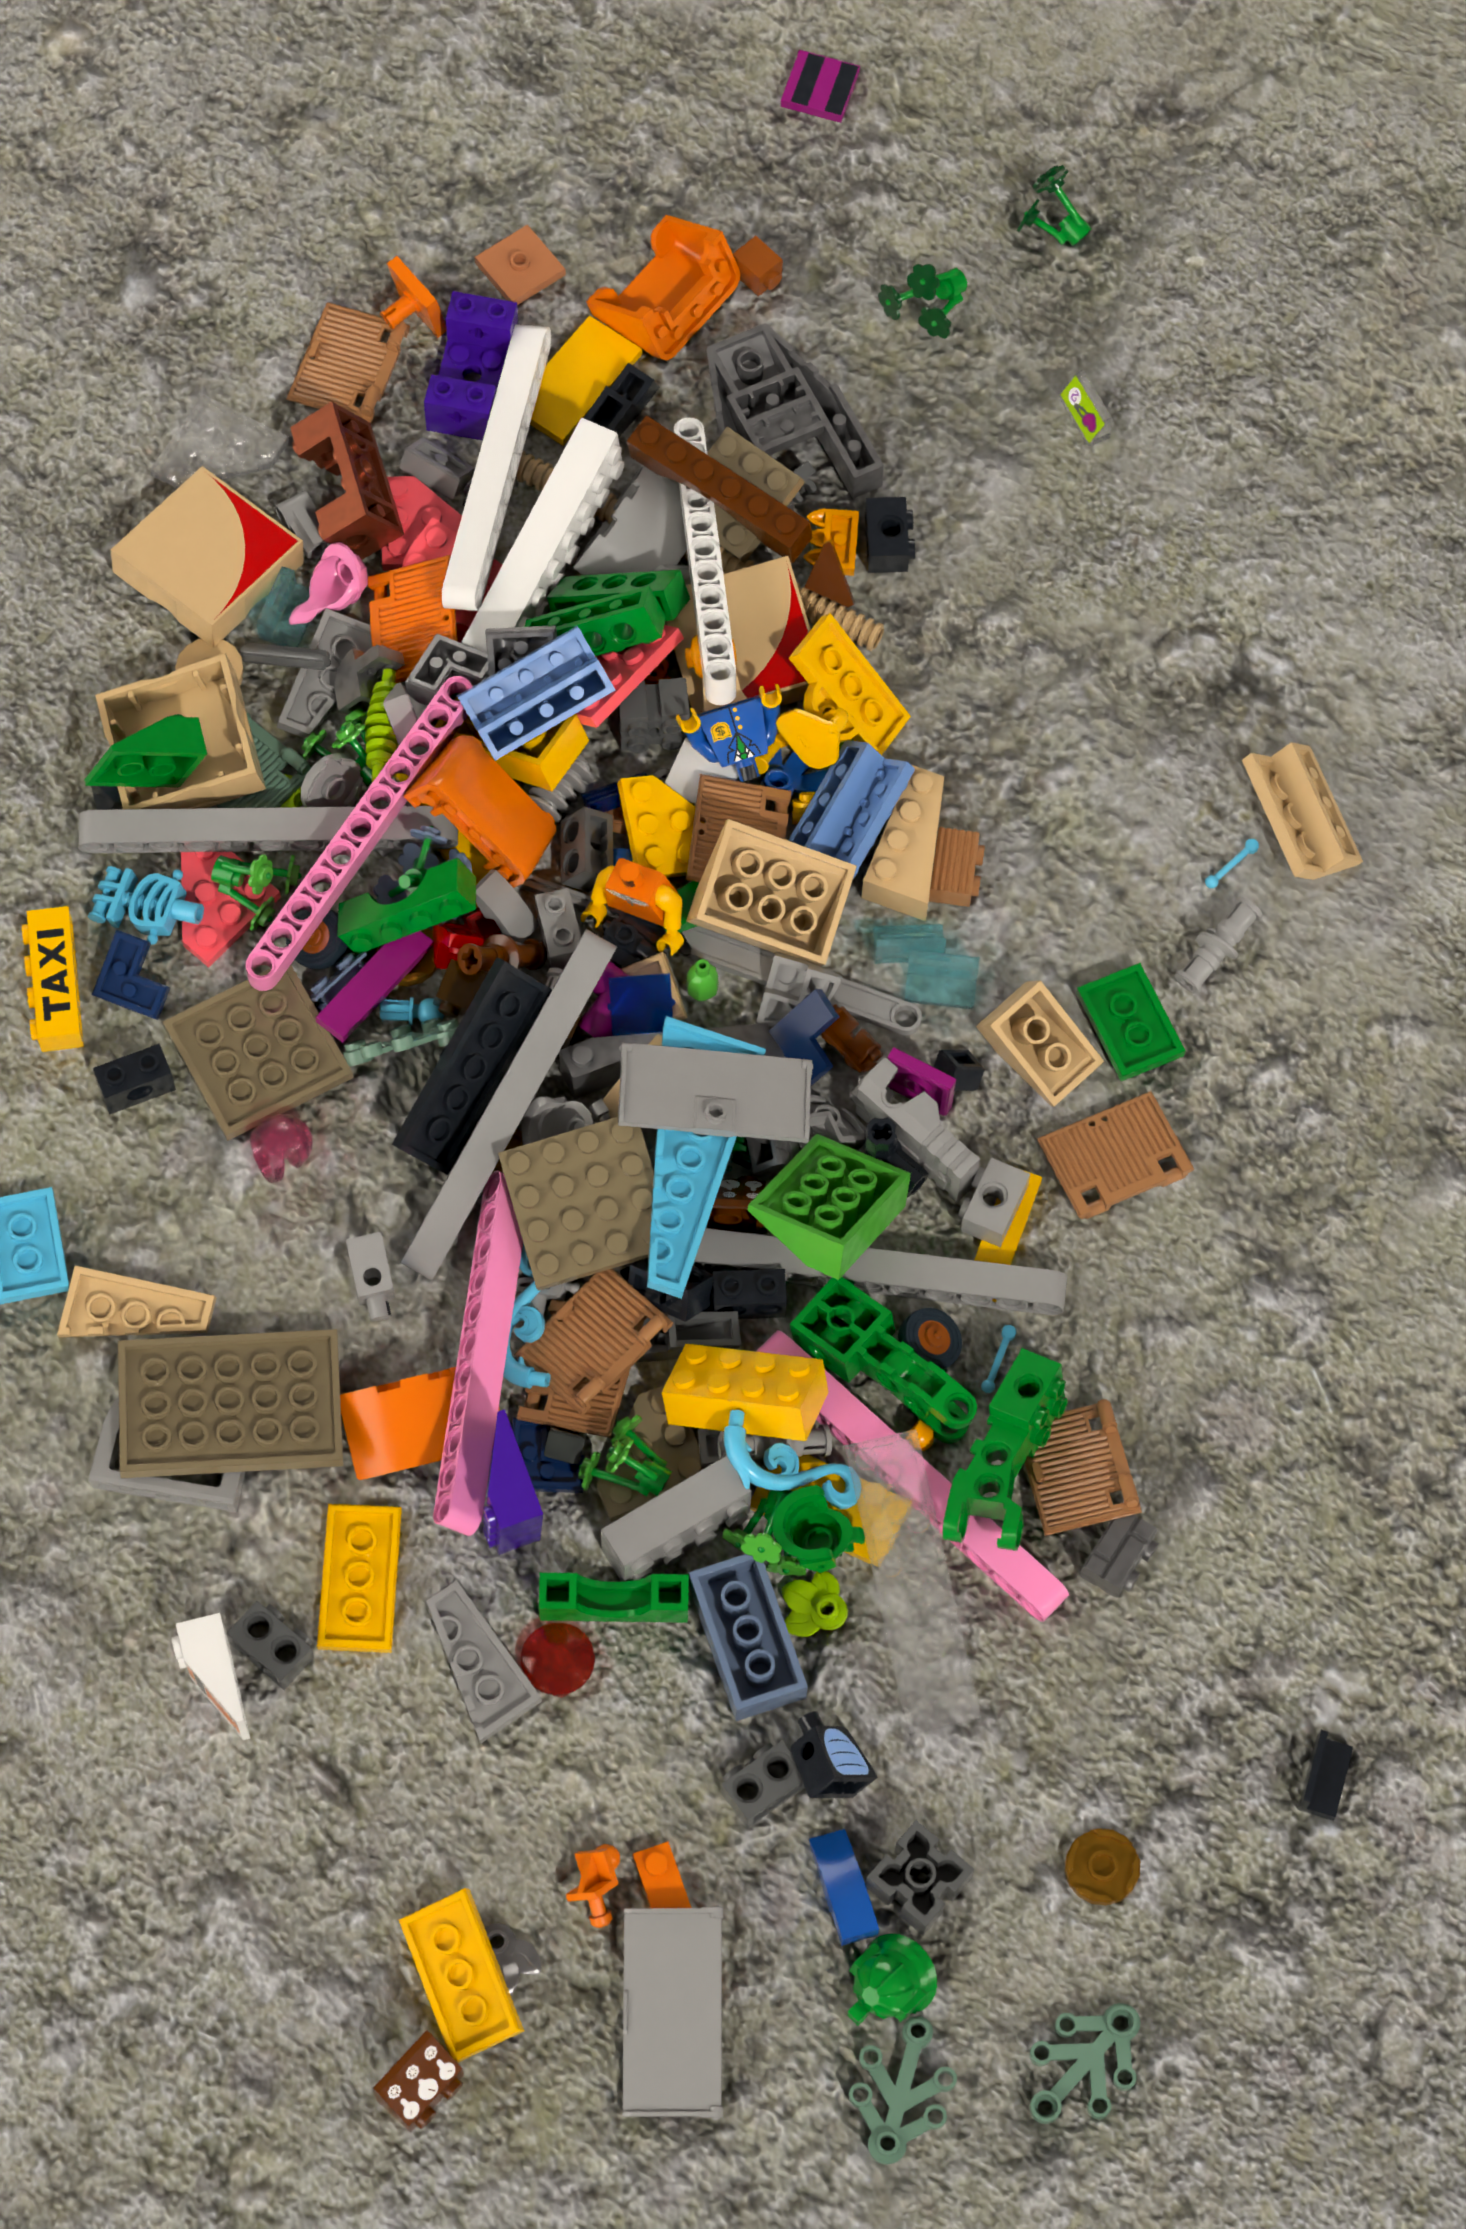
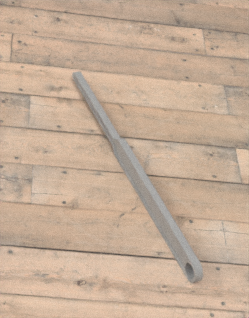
M532 874L523 884L518 886L536 894L568 888ZM569 888L573 907L584 911L592 901L591 896ZM607 903L604 904L607 908V914L604 918L611 921L614 918L617 919L618 915H612ZM700 926L682 932L692 948L691 954L686 957L697 961L705 959L716 968L763 985L767 984L775 953ZM841 978L840 984L830 1000L832 1006L834 1004H837L839 1007L844 1006L854 1018L901 1035H911L921 1026L922 1014L915 1004ZM902 1010H908L916 1015L917 1022L913 1026L902 1027L895 1021V1015Z

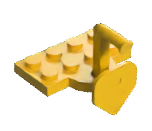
M831 613L821 616L789 657L790 661L809 684L804 694V710L796 708L779 716L776 721L778 731L775 742L768 746L767 754L755 757L759 774L765 773L769 768V762L778 750L788 745L791 746L806 765L815 769L835 764L839 759L840 743L850 739L869 743L882 755L911 717Z

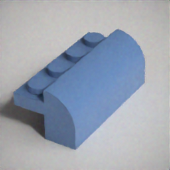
M575 626L457 695L496 761L614 692L615 688L601 663L592 652L579 627Z
M845 741L839 751V759L829 768L788 841L856 865L855 877L867 853L873 847L883 825L890 817L900 795L906 789L915 768L907 761L884 758L869 743Z

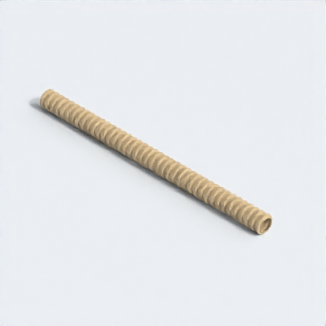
M523 450L516 474L517 481H526V485L530 487L535 485L536 490L542 491L553 471V465L550 463L544 464V460L540 458L535 460V456L532 454L526 456V452ZM609 494L603 508L598 507L594 518L599 516L600 521L608 520V523L611 524L613 521L611 516L615 511L613 507L618 501L615 494ZM720 547L723 574L754 566V561L748 560L743 563ZM687 551L681 558L685 562L688 561ZM797 583L807 618H810L811 623L816 624L821 616L831 613L850 639L857 641L858 646L866 645V649L869 651L878 646L884 633V624L879 622L876 625L874 624V619L869 618L866 620L865 615L861 613L856 615V611L853 609L847 611L846 606H837V602L833 600L829 602L828 598L824 596L819 597V594L815 592L810 593L809 589L800 588V584Z

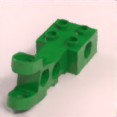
M832 1277L790 1323L793 1341L813 1358L823 1359L824 1366L848 1383L851 1382L860 1370L889 1390L915 1413L919 1419L928 1424L937 1440L953 1444L963 1439L969 1424L977 1412V1403L972 1394L931 1361L927 1362L917 1355L912 1347L892 1337L895 1333V1327L890 1310L843 1277L839 1280ZM954 1400L965 1403L968 1409L967 1415L953 1402ZM940 1421L952 1429L959 1430L954 1433H948L943 1430Z
M1024 1348L1020 1350L989 1404L990 1416L987 1419V1424L991 1426L983 1441L976 1438L970 1449V1454L975 1456L967 1470L959 1468L953 1478L943 1521V1540L962 1543L966 1535L970 1515L1004 1520L1001 1539L997 1538V1547L1012 1551L1018 1550L1024 1521L1022 1507L1012 1501L1014 1482L1027 1456L1033 1458L1039 1446L1043 1448L1047 1444L1054 1419L1061 1418L1068 1402L1064 1393L1066 1381L1063 1380L1062 1365ZM996 1460L1004 1461V1463L1000 1465L990 1464L991 1462ZM988 1492L997 1493V1495L993 1497L983 1496Z

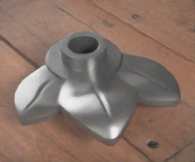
M499 1923L491 1924L485 1928L489 1941L495 1936H500L504 1939V1944L501 1948L492 1949L509 1993L512 1996L518 1985L520 1973L525 1975L541 1973L540 1957L531 1943L516 1939L513 1931L508 1926Z

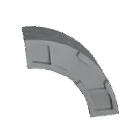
M642 465L626 484L621 496L613 507L615 511L611 516L613 518L611 524L604 521L578 555L573 568L580 574L597 575L655 571L661 564L677 565L687 551L679 487L667 477L657 475Z

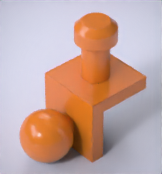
M602 1844L595 1850L578 1851L574 1854L581 1878L579 1886L565 1894L568 1902L588 1900L592 1913L589 1916L591 1925L596 1928L609 1925L613 1919L611 1910H606L602 1895L618 1885L614 1870L620 1863V1853L611 1844Z

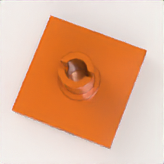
M398 256L394 257L387 263V266L401 298L380 312L382 318L387 325L389 324L391 329H394L415 312L434 335L439 338L447 331L437 300Z

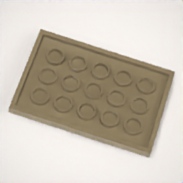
M337 1329L118 1341L121 1478L343 1466Z

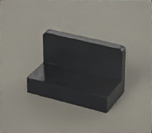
M1321 1729L1314 1742L1297 1810L1334 1821L1353 1746L1327 1739L1328 1731Z

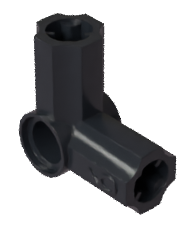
M888 1117L884 1119L873 1118L866 1126L864 1144L857 1151L911 1173L908 1198L922 1187L929 1173L902 1150V1146L895 1134L897 1125Z

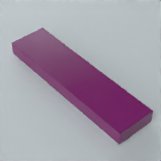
M421 931L384 944L316 1016V1023L343 1043L433 947L434 941Z

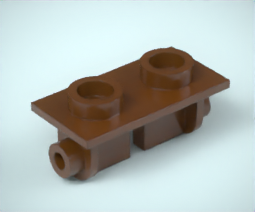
M834 1004L833 1007L839 1018L821 1034L822 1038L828 1044L833 1045L844 1056L846 1064L852 1069L857 1070L859 1073L873 1069L877 1065L876 1062L883 1056V1052L880 1050L881 1045L865 1029H861L855 1036L853 1031L859 1023L844 1006L839 1007L837 1004Z

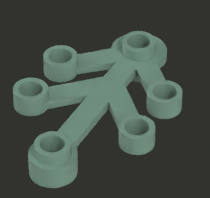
M441 1018L430 1019L420 1023L423 1033L412 1032L410 1024L390 1029L392 1037L390 1041L366 1043L365 1039L355 1040L344 1045L346 1051L343 1052V1055L349 1066H355L371 1061L375 1056L392 1050L400 1052L434 1040H438L439 1047L447 1046L459 1023L457 1019L444 1022L441 1021Z
M1117 2003L1107 2008L1104 2015L1074 2016L1071 2013H1063L1058 2016L1055 2022V2031L1060 2037L1070 2038L1077 2031L1102 2032L1093 2043L1049 2044L1045 2041H1038L1032 2045L1029 2057L1036 2066H1046L1050 2061L1077 2060L1050 2091L1043 2090L1034 2095L1029 2109L1035 2121L1041 2124L1054 2122L1061 2112V2102L1088 2071L1090 2074L1091 2098L1087 2104V2111L1094 2119L1100 2120L1107 2117L1111 2111V2101L1107 2097L1104 2053L1113 2043H1115L1117 2069L1112 2077L1113 2084L1121 2091H1128L1134 2086L1137 2075L1132 2068L1130 2040L1137 2035L1140 2029V2017L1133 2007L1128 2004ZM1117 2017L1124 2018L1128 2024L1127 2028L1124 2030L1117 2029L1114 2026V2019ZM1063 2019L1070 2020L1074 2026L1073 2030L1069 2032L1063 2031L1060 2028V2021ZM1038 2047L1045 2048L1048 2051V2058L1045 2060L1037 2059L1034 2050ZM1120 2072L1129 2073L1131 2083L1127 2085L1121 2084L1118 2081V2074ZM1096 2100L1103 2101L1106 2105V2111L1104 2113L1095 2112L1092 2103ZM1041 2102L1049 2103L1052 2107L1051 2114L1042 2115L1038 2111V2104Z
M912 2017L903 2026L902 2039L906 2044L896 2085H894L882 2064L883 2056L878 2047L868 2045L860 2052V2065L869 2071L889 2107L885 2123L871 2102L872 2090L867 2084L856 2083L849 2091L850 2103L859 2109L871 2131L868 2140L869 2153L875 2161L884 2165H891L900 2161L906 2152V2146L909 2141L931 2129H941L947 2120L946 2110L938 2104H933L926 2108L923 2117L900 2128L904 2112L940 2092L953 2090L957 2082V2075L953 2069L941 2067L935 2072L933 2078L910 2090L920 2051L930 2044L933 2036L932 2025L924 2017ZM915 2025H920L924 2028L925 2035L921 2038H916L911 2034V2028ZM866 2052H874L878 2057V2061L875 2064H867L863 2059ZM940 2074H949L952 2078V2083L949 2086H942L938 2082ZM855 2090H865L868 2098L864 2102L856 2101L853 2097ZM931 2111H938L942 2115V2121L938 2124H933L929 2121L928 2114ZM885 2137H889L895 2142V2147L890 2151L884 2150L880 2145V2141Z

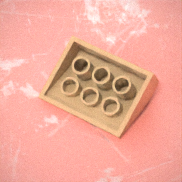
M727 819L696 889L686 922L772 953L780 952L818 966L826 965L857 866Z

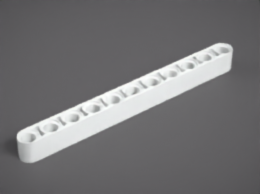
M516 324L514 327L442 588L443 608L478 611L482 604L550 352L551 330L549 326Z
M683 418L677 421L674 425V433L707 454L702 422L695 418ZM678 482L705 696L712 704L726 705L736 697V665L715 507L712 501Z

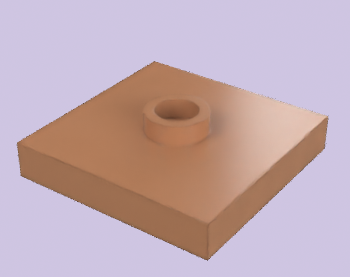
M528 224L475 256V264L507 301L517 302V305L566 275V269Z

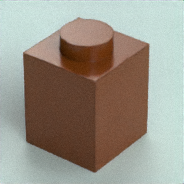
M756 235L733 253L740 270V280L757 296H760L767 289H774L780 283L783 259Z

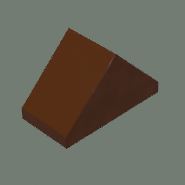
M831 539L824 543L804 588L841 605L850 607L855 604Z

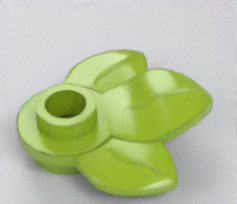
M827 1571L823 1573L816 1572L811 1583L805 1580H794L782 1587L783 1599L792 1610L784 1619L789 1634L809 1637L819 1629L835 1630L844 1624L848 1615V1607L839 1596L840 1585L834 1575ZM829 1606L834 1607V1611L831 1614H823L825 1608Z

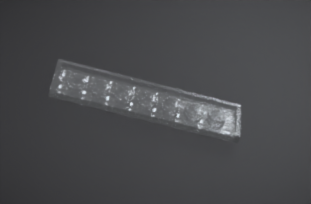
M917 1429L845 1445L908 1735L981 1720L982 1717Z

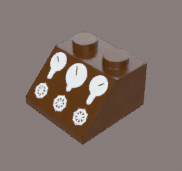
M753 1176L722 1179L706 1228L763 1234L764 1225L748 1211V1205L765 1188L766 1181H760Z
M426 2030L373 2087L377 2102L411 2133L417 2126L423 2129L434 2118L437 2112L433 2108L443 2098L450 2100L463 2085L460 2079L464 2076L462 2067L436 2038Z

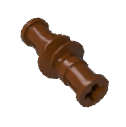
M495 934L488 937L481 946L473 943L464 944L459 949L457 961L462 972L468 975L478 974L482 970L489 972L497 957L517 969L526 967L530 970H537L545 964L547 951L543 942L536 939H528L523 943H519L507 935Z

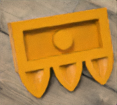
M825 508L809 513L807 519L814 525L822 528L813 530V538L810 540L811 544L820 549L807 552L803 558L814 566L824 543L832 539L844 574L854 576L859 511Z

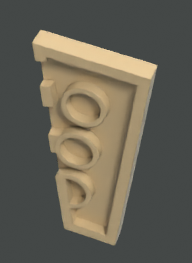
M75 1266L57 1336L60 1338L208 1333L217 1298L210 1294Z

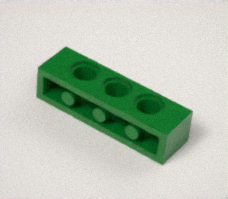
M680 569L565 576L546 597L551 612H555L649 585L666 615V621L674 620L690 600Z
M648 585L526 619L524 627L556 625L558 637L578 626L592 652L597 656L608 652H619L627 647L641 643L649 644L660 639L666 615Z

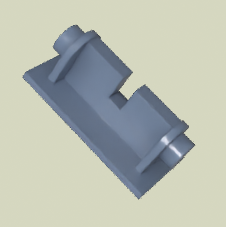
M365 952L358 955L347 954L335 965L338 969L336 973L330 978L326 975L323 976L310 988L313 994L309 997L312 1002H319L320 1005L316 1007L319 1013L368 962L366 961L363 964L361 961L367 955Z

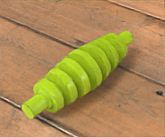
M390 668L382 671V680L374 685L370 707L368 708L365 720L366 765L372 769V782L399 745L383 705L385 698L397 684L395 683L396 671Z

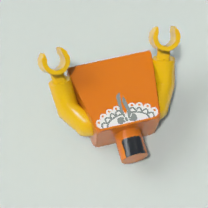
M619 858L615 866H608L599 872L590 897L592 901L583 911L581 921L585 922L587 917L592 915L596 919L595 928H597L607 914V908L604 905L607 903L612 908L667 929V932L657 941L656 946L658 951L662 952L669 945L671 956H673L684 944L683 936L677 931L681 928L682 898L666 876L659 871L624 858Z

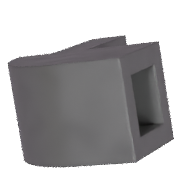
M378 644L371 647L366 653L352 648L341 661L336 673L335 695L338 711L350 714L351 711L363 709L364 713L367 712L370 707L374 685L382 680V671L387 668L396 671L404 666L403 653Z

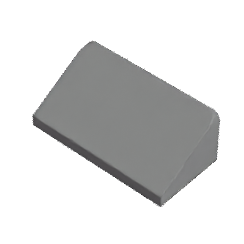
M424 437L405 448L400 463L401 470L411 476H415L424 484L452 500L458 496L471 480L475 471L474 467Z
M401 682L393 687L383 702L399 745L418 720L409 695ZM417 746L411 750L416 755H422L428 751V749L422 746Z

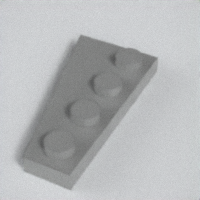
M325 609L309 649L328 651L331 664L325 670L300 668L278 720L277 728L303 738L309 737L311 733L317 730L337 704L335 678L341 661L352 648L366 653L372 647L370 625L330 609Z
M457 1580L426 1601L480 1744L542 1702L539 1693Z

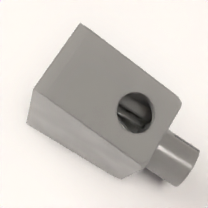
M376 1232L345 1239L359 1305L367 1304L370 1321L390 1318L392 1315L388 1299H392L395 1296L382 1233ZM370 1279L379 1280V1283L375 1286L367 1285V1281Z

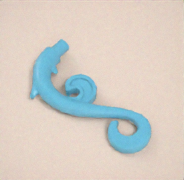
M523 1244L519 1268L523 1274L533 1278ZM535 1281L514 1300L503 1375L512 1384L529 1389L532 1386L547 1388L551 1380L550 1374L537 1372L533 1367H527L523 1357H519L517 1362L510 1350V1338L513 1328L520 1321H524V1326L515 1328L514 1332L523 1342L532 1343L540 1339L544 1333L545 1321L543 1315L536 1308L528 1306L540 1292L536 1288Z
M740 1410L730 1411L729 1425L724 1428V1446L727 1457L742 1479L745 1489L750 1488L751 1482L755 1486L767 1490H791L826 1475L836 1474L844 1480L845 1491L843 1493L837 1492L833 1488L831 1481L827 1480L822 1484L826 1500L838 1509H848L859 1501L862 1492L861 1480L851 1467L832 1463L798 1472L799 1458L796 1452L784 1443L771 1445L764 1452L763 1459L769 1471L777 1468V1464L780 1465L782 1469L780 1474L770 1473L759 1467L748 1453L752 1451V1448L746 1443L745 1439L746 1429L743 1428L745 1413Z

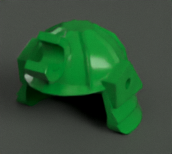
M817 1485L802 1487L788 1494L779 1503L773 1515L772 1531L776 1542L782 1546L785 1552L796 1557L801 1567L819 1573L835 1568V1559L842 1556L844 1551L852 1552L854 1550L853 1543H865L864 1529L852 1527L850 1520L845 1515L830 1509L824 1490Z
M889 1933L874 1939L849 1970L855 1976L852 1988L859 2001L847 2011V2016L857 2026L870 2013L882 2019L895 2016L902 2022L910 2014H916L927 2008L937 1990L936 1970L927 1952L917 1942L901 1934Z

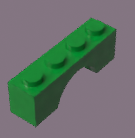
M457 857L427 869L422 882L416 890L399 902L387 905L379 904L369 892L341 902L338 907L337 936L358 955L476 910V876Z
M540 1572L539 1618L540 1621L688 1623L689 1574H651L634 1581L608 1582L589 1579L578 1573Z

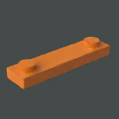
M669 1842L633 1853V1859L650 1908H692Z

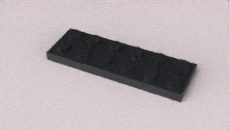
M497 957L391 1145L448 1175L552 989Z

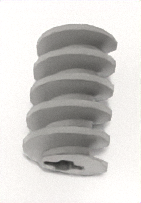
M579 754L553 792L532 786L529 789L528 796L543 811L550 813L555 822L558 823L561 820V816L556 810L567 813L569 806L565 799L575 803L578 797L573 790L584 793L586 787L581 780L592 783L594 776L590 772L588 762Z

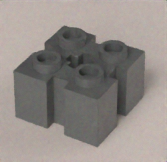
M686 678L660 679L659 684L645 685V681H642L618 706L621 751L629 750L634 753H640L648 750L649 745L662 744V748L666 750L681 748L687 736L679 726L676 716L679 714L681 720L690 719Z
M915 1820L896 1842L894 1853L898 1856L893 1860L886 1854L867 1876L865 1885L868 1890L887 1906L894 1899L901 1904L900 1917L924 1936L943 1913L945 1903L942 1901L943 1897L946 1896L953 1902L970 1882L975 1869L953 1850H950L946 1856L937 1850L939 1839ZM913 1873L916 1876H919L921 1873L926 1874L925 1884L915 1883L911 1874Z

